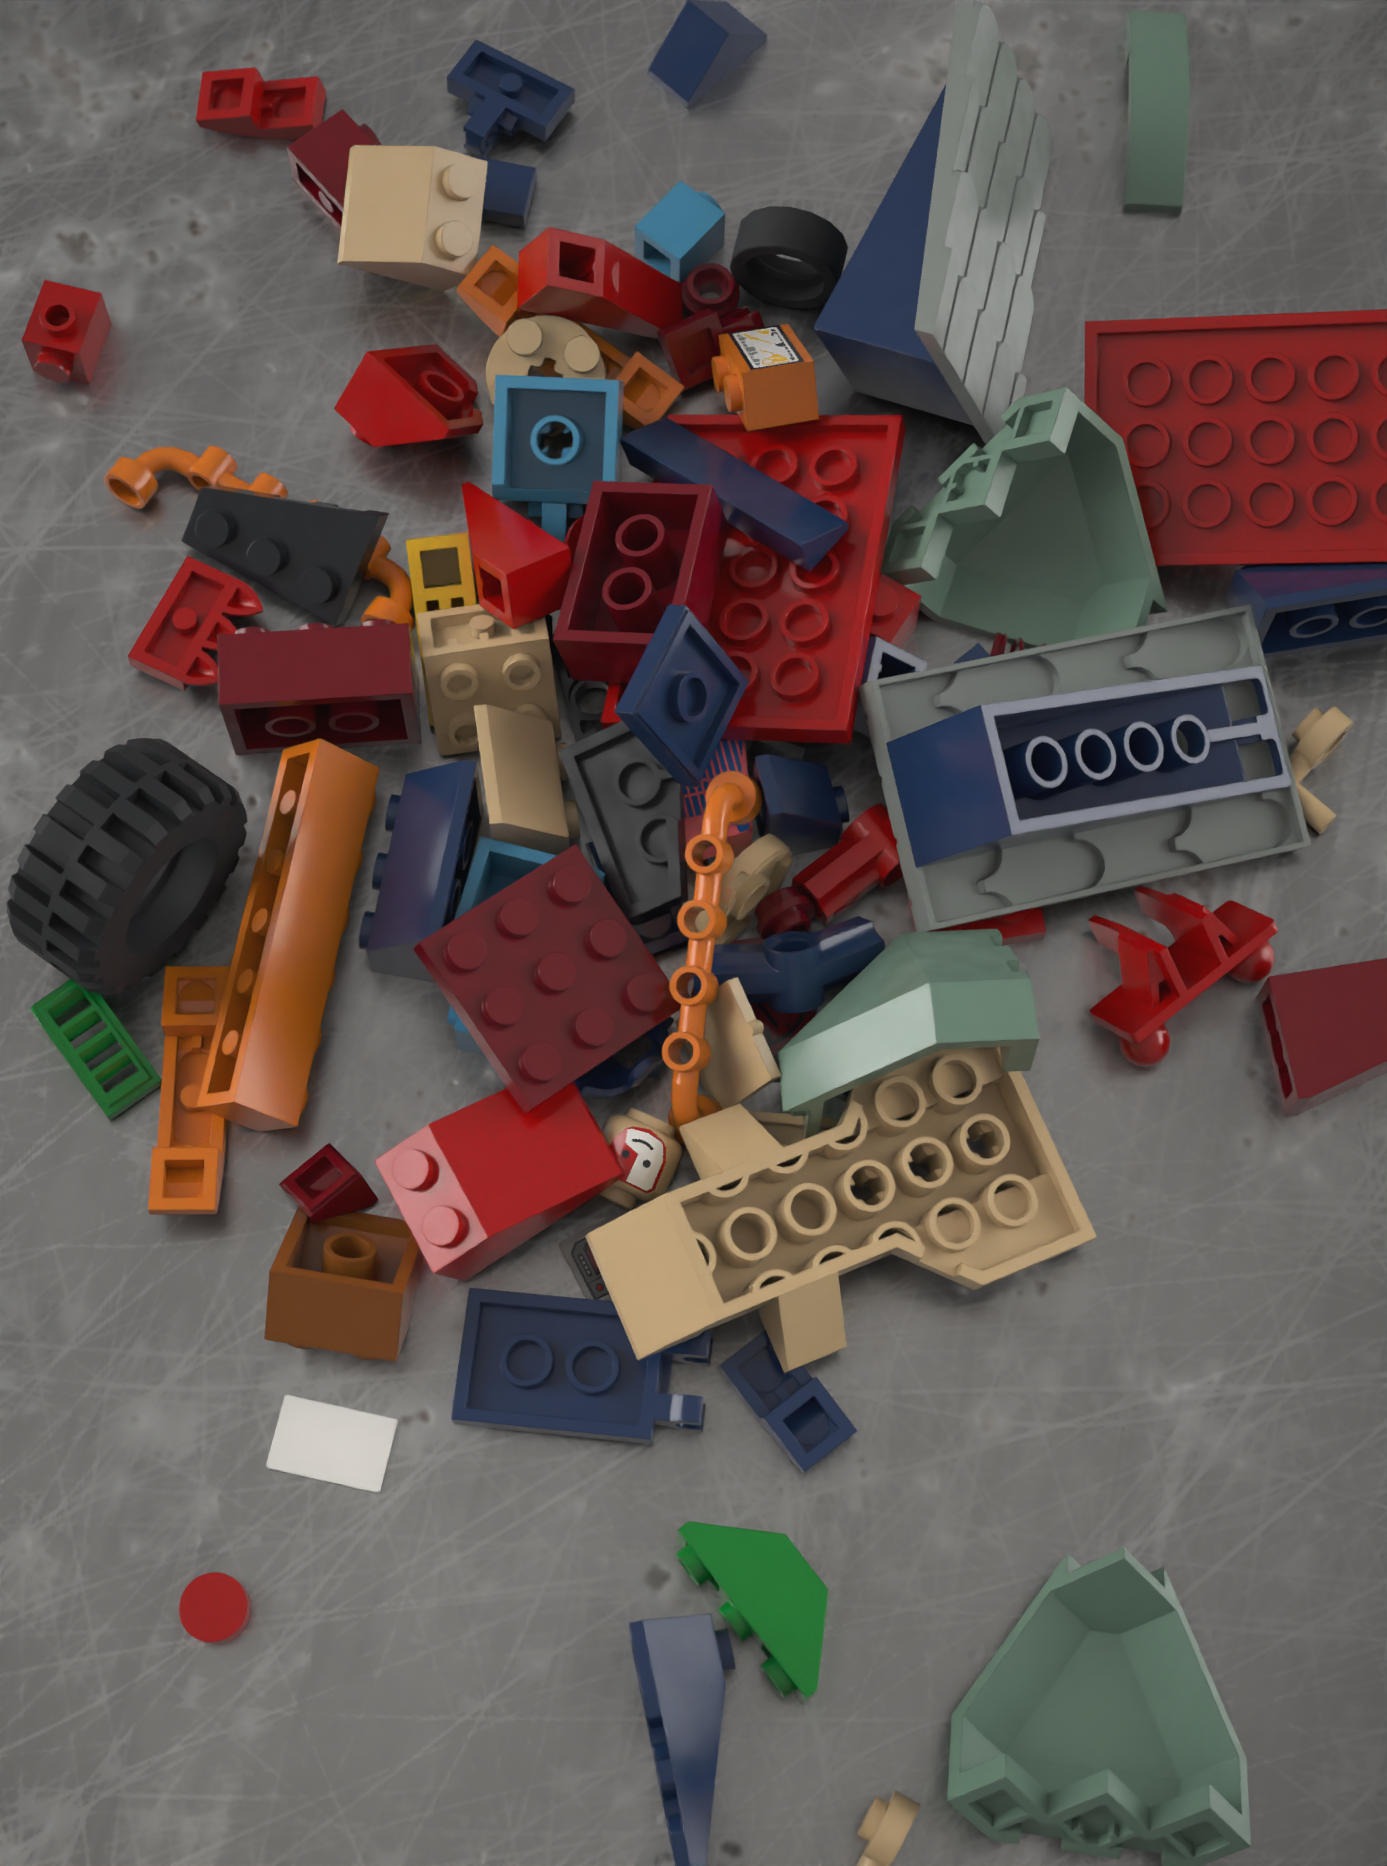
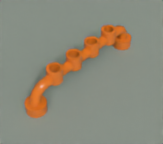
M213 445L209 446L201 457L177 447H157L143 452L135 460L120 457L104 476L105 485L110 492L126 505L136 509H142L158 490V483L154 475L164 470H172L187 477L198 491L203 486L214 484L280 495L281 498L288 497L286 487L270 474H258L252 484L234 476L233 474L238 469L236 461L225 450ZM380 535L363 579L369 580L373 577L388 587L390 598L384 596L375 597L361 616V624L373 619H387L397 624L409 623L410 632H412L415 628V621L409 613L414 603L411 580L402 567L387 558L391 547L388 541Z
M725 771L712 779L706 791V807L701 834L693 837L685 850L687 864L697 873L694 898L681 907L677 917L680 931L689 938L686 966L680 967L673 973L669 985L673 998L681 1003L678 1032L669 1035L662 1046L663 1060L669 1068L673 1069L671 1108L668 1113V1124L677 1129L674 1137L683 1144L685 1143L679 1131L682 1125L723 1110L720 1103L713 1097L697 1093L699 1073L708 1065L711 1059V1047L704 1038L707 1006L714 1002L719 992L718 980L711 972L715 941L723 935L727 925L725 913L719 907L722 877L732 868L734 863V852L727 842L729 824L743 825L753 820L761 809L763 799L757 782L738 771ZM714 845L717 851L716 859L711 865L705 866L703 854L708 847ZM706 910L709 915L708 925L703 931L698 932L695 925L696 918L700 912ZM694 976H698L701 981V989L695 997L691 998L688 993V983ZM689 1041L693 1046V1056L685 1064L681 1060L680 1050L682 1045Z

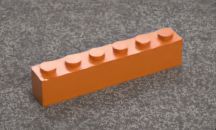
M321 738L283 749L196 1107L258 1132L297 1127L300 1115L306 1106L308 1099L306 1087L313 1057L322 1038L320 1026L327 996L333 987L336 977L334 965L340 939L349 921L348 905L354 878L362 864L363 852L361 848L366 826L376 803L374 791L380 768Z

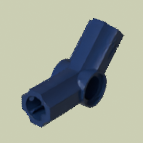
M857 916L814 933L789 931L774 934L766 938L763 943L714 945L711 972L716 976L719 986L727 980L738 977L749 1003H767L769 1008L781 1013H803L822 1006L825 1002V991L848 983L860 974L885 949V941L877 933L873 921ZM698 976L693 977L695 996L701 989V981Z

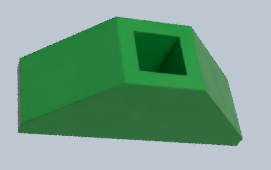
M688 1521L677 1531V1540L683 1547L675 1553L679 1563L698 1587L709 1581L725 1603L717 1611L736 1638L743 1643L751 1636L768 1658L759 1666L776 1691L784 1699L794 1693L804 1705L818 1690L828 1588L786 1534Z

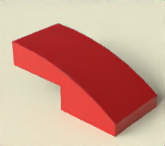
M257 67L202 72L196 122L201 128L232 135L298 140L322 123L326 89L319 76L264 81Z

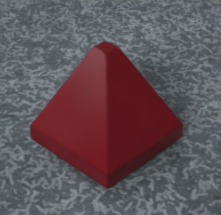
M330 1143L326 1144L279 1183L282 1190L314 1223L370 1207L379 1200L364 1177Z

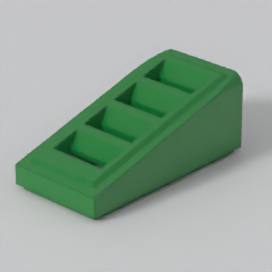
M70 979L30 1008L39 1025L110 1121L161 1085L162 1079L100 994L90 993ZM86 1005H90L88 1008L77 1014L75 1017H73L60 1027L58 1026L60 1023H62L70 1016L84 1008ZM99 1022H103L106 1027L105 1029L74 1049L70 1042ZM116 1043L119 1044L122 1050L90 1071L86 1065ZM133 1063L138 1071L106 1093L101 1084Z

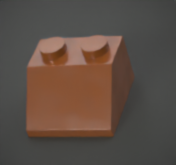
M298 1206L269 1271L264 1339L287 1343L298 1349L319 1348L353 1354L364 1360L384 1359L397 1362L410 1325L423 1260V1253L406 1221L354 1211L314 1223Z

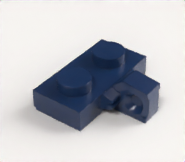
M475 40L447 76V92L469 103L467 115L470 116V119L463 127L466 138L464 149L482 158H485L494 148L502 133L512 137L518 128L546 142L575 103L574 88L479 40Z

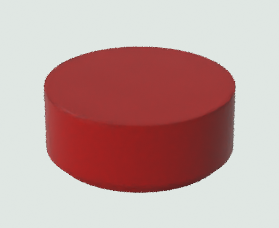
M219 1572L206 1573L192 1580L183 1591L179 1602V1617L185 1630L192 1637L209 1645H221L236 1639L245 1630L251 1616V1601L246 1589L233 1577Z

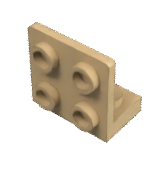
M480 604L417 613L422 655L440 755L447 756L480 751L474 714L475 705L488 704L552 721L554 738L558 739L561 736L545 616L512 629L482 608Z

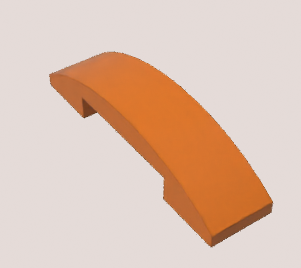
M492 244L459 284L456 292L475 314L500 337L516 320L529 319L543 314L517 309L519 263ZM572 321L582 327L597 344L605 366L607 380H620L624 382L623 424L639 429L662 419L683 392L685 386L639 352H636L630 359L583 323ZM546 360L541 368H536L546 377L563 378L562 375L555 372V362Z
M165 966L161 1027L165 1040L157 1147H152L148 1199V1212L150 1215L217 1214L224 1170L228 1120L196 1107L230 966Z

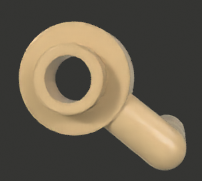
M1335 706L1330 708L1325 714L1318 708H1315L1305 717L1292 734L1299 743L1289 756L1305 822L1319 834L1325 831L1337 815L1303 787L1300 781L1311 769H1315L1332 753L1354 725V722Z
M896 1790L888 1802L876 1796L857 1832L858 1836L868 1841L857 1866H890L912 1826L920 1804Z

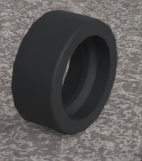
M769 206L754 210L741 220L730 263V271L735 282L746 292L767 303L787 308L815 307L827 303L843 272L848 245L840 230L830 221L813 212L794 207ZM777 255H785V256L797 258V259H799V260H801V261H794V260H790V259H786V258L779 257V256H777Z

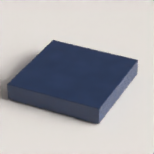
M668 604L614 712L679 785L698 787L749 681L686 605Z

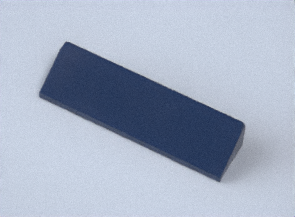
M667 417L629 432L620 439L629 464L660 483L713 485L727 523L809 572L849 529L848 522Z

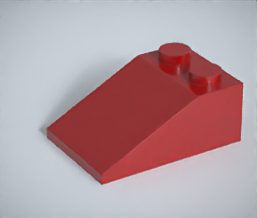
M572 1082L526 1114H524L509 1090L505 1088L426 1125L374 1160L433 1274L461 1281L468 1280L626 1176L575 1082Z

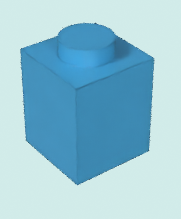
M680 180L635 225V257L683 284L684 279L694 268L708 263L724 246L725 212L722 211L717 201L705 192L697 193Z

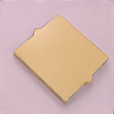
M738 977L727 980L719 986L718 995L714 1002L707 1006L704 1038L710 1044L711 1059L708 1065L700 1071L699 1078L706 1094L716 1099L722 1109L744 1103L781 1076L762 1033L764 1030L763 1023L756 1019ZM679 1018L675 1021L677 1027L679 1026ZM687 1041L684 1044L692 1058L693 1046Z

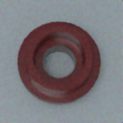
M705 263L699 265L683 281L681 287L683 306L690 315L710 308L717 312L719 320H721L724 315L737 308L740 298L739 284L735 282L731 272L720 264ZM707 292H713L718 294L720 297L708 299L702 297L701 295Z
M790 886L779 889L768 895L757 905L754 911V915L758 920L756 930L763 939L781 932H808L812 925L810 920L816 913V905L810 896L802 895L797 887Z

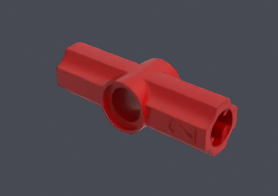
M876 804L864 811L842 833L839 843L792 878L791 886L797 887L802 895L810 896L815 903L817 909L813 916L814 918H818L823 923L828 924L844 910L854 905L875 886L879 885L881 888H885L903 876L896 847L898 843L893 835L887 806L884 807L883 804Z

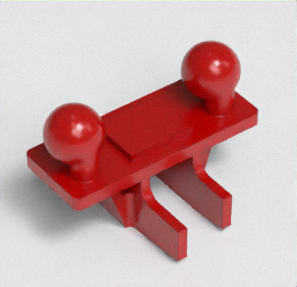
M1139 885L1133 892L1144 915L1163 924L1171 932L1175 942L1167 948L1114 921L1097 915H1093L1087 921L1098 943L1119 954L1122 978L1120 986L1090 1009L1094 1022L1119 1035L1121 1053L1130 1063L1140 1067H1150L1158 1064L1168 1054L1171 1043L1169 1031L1163 1023L1227 972L1235 980L1248 984L1259 982L1269 975L1274 966L1275 955L1268 940L1278 932L1272 918L1233 900L1226 901L1211 913L1205 906L1175 892L1165 894Z

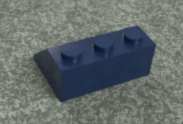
M1387 562L1245 565L1240 570H1236L1225 596L1228 608L1251 604L1265 659L1387 639Z
M462 760L408 773L405 775L401 796L391 795L385 820V830L393 832L388 853H378L372 877V889L379 890L375 912L365 911L359 934V948L366 950L372 972L435 983L413 948L420 941L455 919L473 862L484 811L477 762Z

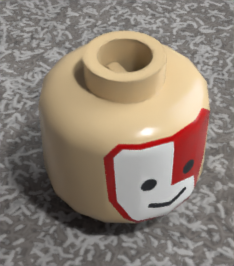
M629 1108L626 1116L612 1115L608 1117L601 1131L626 1176L598 1195L622 1207L633 1210L638 1199L649 1202L667 1192L682 1159L683 1150L678 1141L673 1138L677 1129L647 1113Z

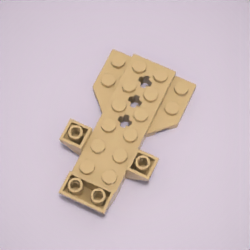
M1000 1047L942 1049L855 1087L849 1092L837 1127L786 1147H782L741 1103L684 1124L679 1128V1131L700 1180L665 1193L587 1233L585 1236L637 1360L697 1337L708 1329L762 1308L758 1311L784 1373L847 1347L839 1276L893 1254L970 1289L977 1290L1087 1244L1097 1238L1021 1071L1003 1072ZM969 1138L972 1142L982 1140L987 1151L982 1155L972 1153L967 1145V1140ZM912 1161L915 1164L926 1162L930 1169V1174L923 1179L921 1176H915L909 1164ZM854 1184L858 1187L869 1185L873 1196L866 1202L862 1199H856L852 1194L851 1187Z

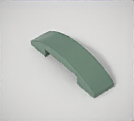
M1128 10L1126 17V64H1129L1128 148L1124 160L1123 210L1181 213L1187 164L1190 90L1189 44L1185 14Z

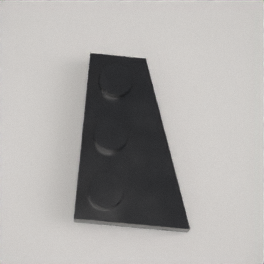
M212 484L201 487L181 542L331 624L338 625L347 619L389 513L338 507L337 504L319 501L311 503L281 498L280 495Z
M623 721L559 750L615 901L630 924L633 926L688 901L683 785L678 784Z

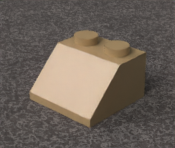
M354 145L351 147L337 264L443 292L459 285L477 264L488 161L437 146Z
M488 704L475 705L474 714L491 838L553 855H558L570 848L569 839L581 837L576 800H563L561 781L569 780L559 750L567 747V742L555 744L552 721Z

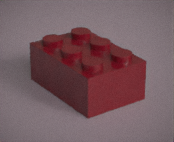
M593 481L553 641L573 680L629 683L668 604L686 605L706 629L729 532V525L713 485Z
M373 619L364 622L361 626L334 628L325 623H309L302 625L298 630L270 632L262 627H245L237 630L234 634L217 635L219 707L236 755L283 752V749L320 738L341 749L422 744L419 678L409 623L397 624L387 619Z

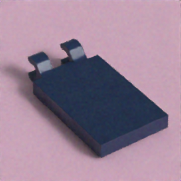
M469 1288L451 1420L457 1425L653 1444L656 1424L679 1430L703 1432L706 1410L704 1397L669 1394L673 1360L691 1365L711 1366L713 1348L711 1331L706 1330L697 1337L637 1360L613 1301Z

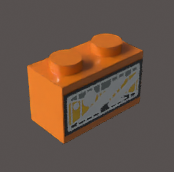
M789 324L718 335L720 356L712 357V374L717 393L724 392L728 411L737 412L747 431L819 419L814 360Z

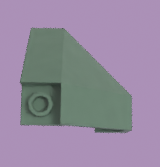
M1067 387L1018 398L1001 415V418L1007 425L982 449L973 443L938 478L944 487L920 511L911 505L894 521L885 547L881 573L921 595L919 609L933 621L995 639L997 632H1002L1003 635L1006 633V643L1012 645L1018 638L1022 637L1024 648L1026 649L1040 647L1044 643L1050 645L1144 626L1150 614L1168 612L1123 438Z
M998 929L901 933L777 1053L776 1064L781 1076L774 1083H780L783 1112H791L792 1116H803L805 1139L819 1134L824 1101L942 1049L1000 1047L1003 1072L1030 1071L1040 1039L1031 978L1026 971H1019V960L1010 946H1002V934Z
M1125 1547L1084 1566H1081L1067 1552L953 1712L951 1717L947 1801L988 1839L1019 1844L1021 1833L1060 1838L1061 1851L1114 1859L1120 1858L1122 1848L1160 1853L1162 1866H1202L1251 1847L1247 1758L1164 1567L1149 1572Z

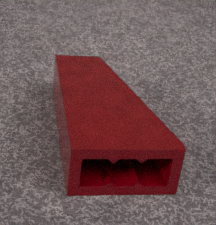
M1387 958L1275 975L1267 978L1256 998L1285 1117L1300 1115L1387 1073Z

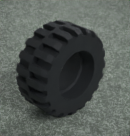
M130 739L126 745L117 744L106 750L101 760H92L80 770V777L72 785L67 784L55 797L57 800L55 805L47 815L43 813L34 827L36 832L29 844L24 845L17 861L20 865L18 871L10 879L8 891L11 899L6 902L7 915L13 934L18 942L90 993L120 994L122 990H131L141 985L144 977H153L164 968V962L171 956H176L187 945L186 940L195 929H200L208 918L206 914L214 902H218L227 887L225 883L229 875L235 871L239 862V848L245 843L247 832L244 825L248 822L247 813L238 791L172 744L162 739Z

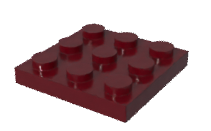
M576 844L423 939L413 948L524 1114L681 1009V1003L677 1002L670 992V981Z

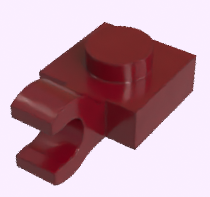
M747 306L731 311L724 315L721 320H719L716 311L707 308L656 333L672 378L685 386L684 390L713 377L712 357L720 356L718 335L763 328L765 326L760 312L750 313Z

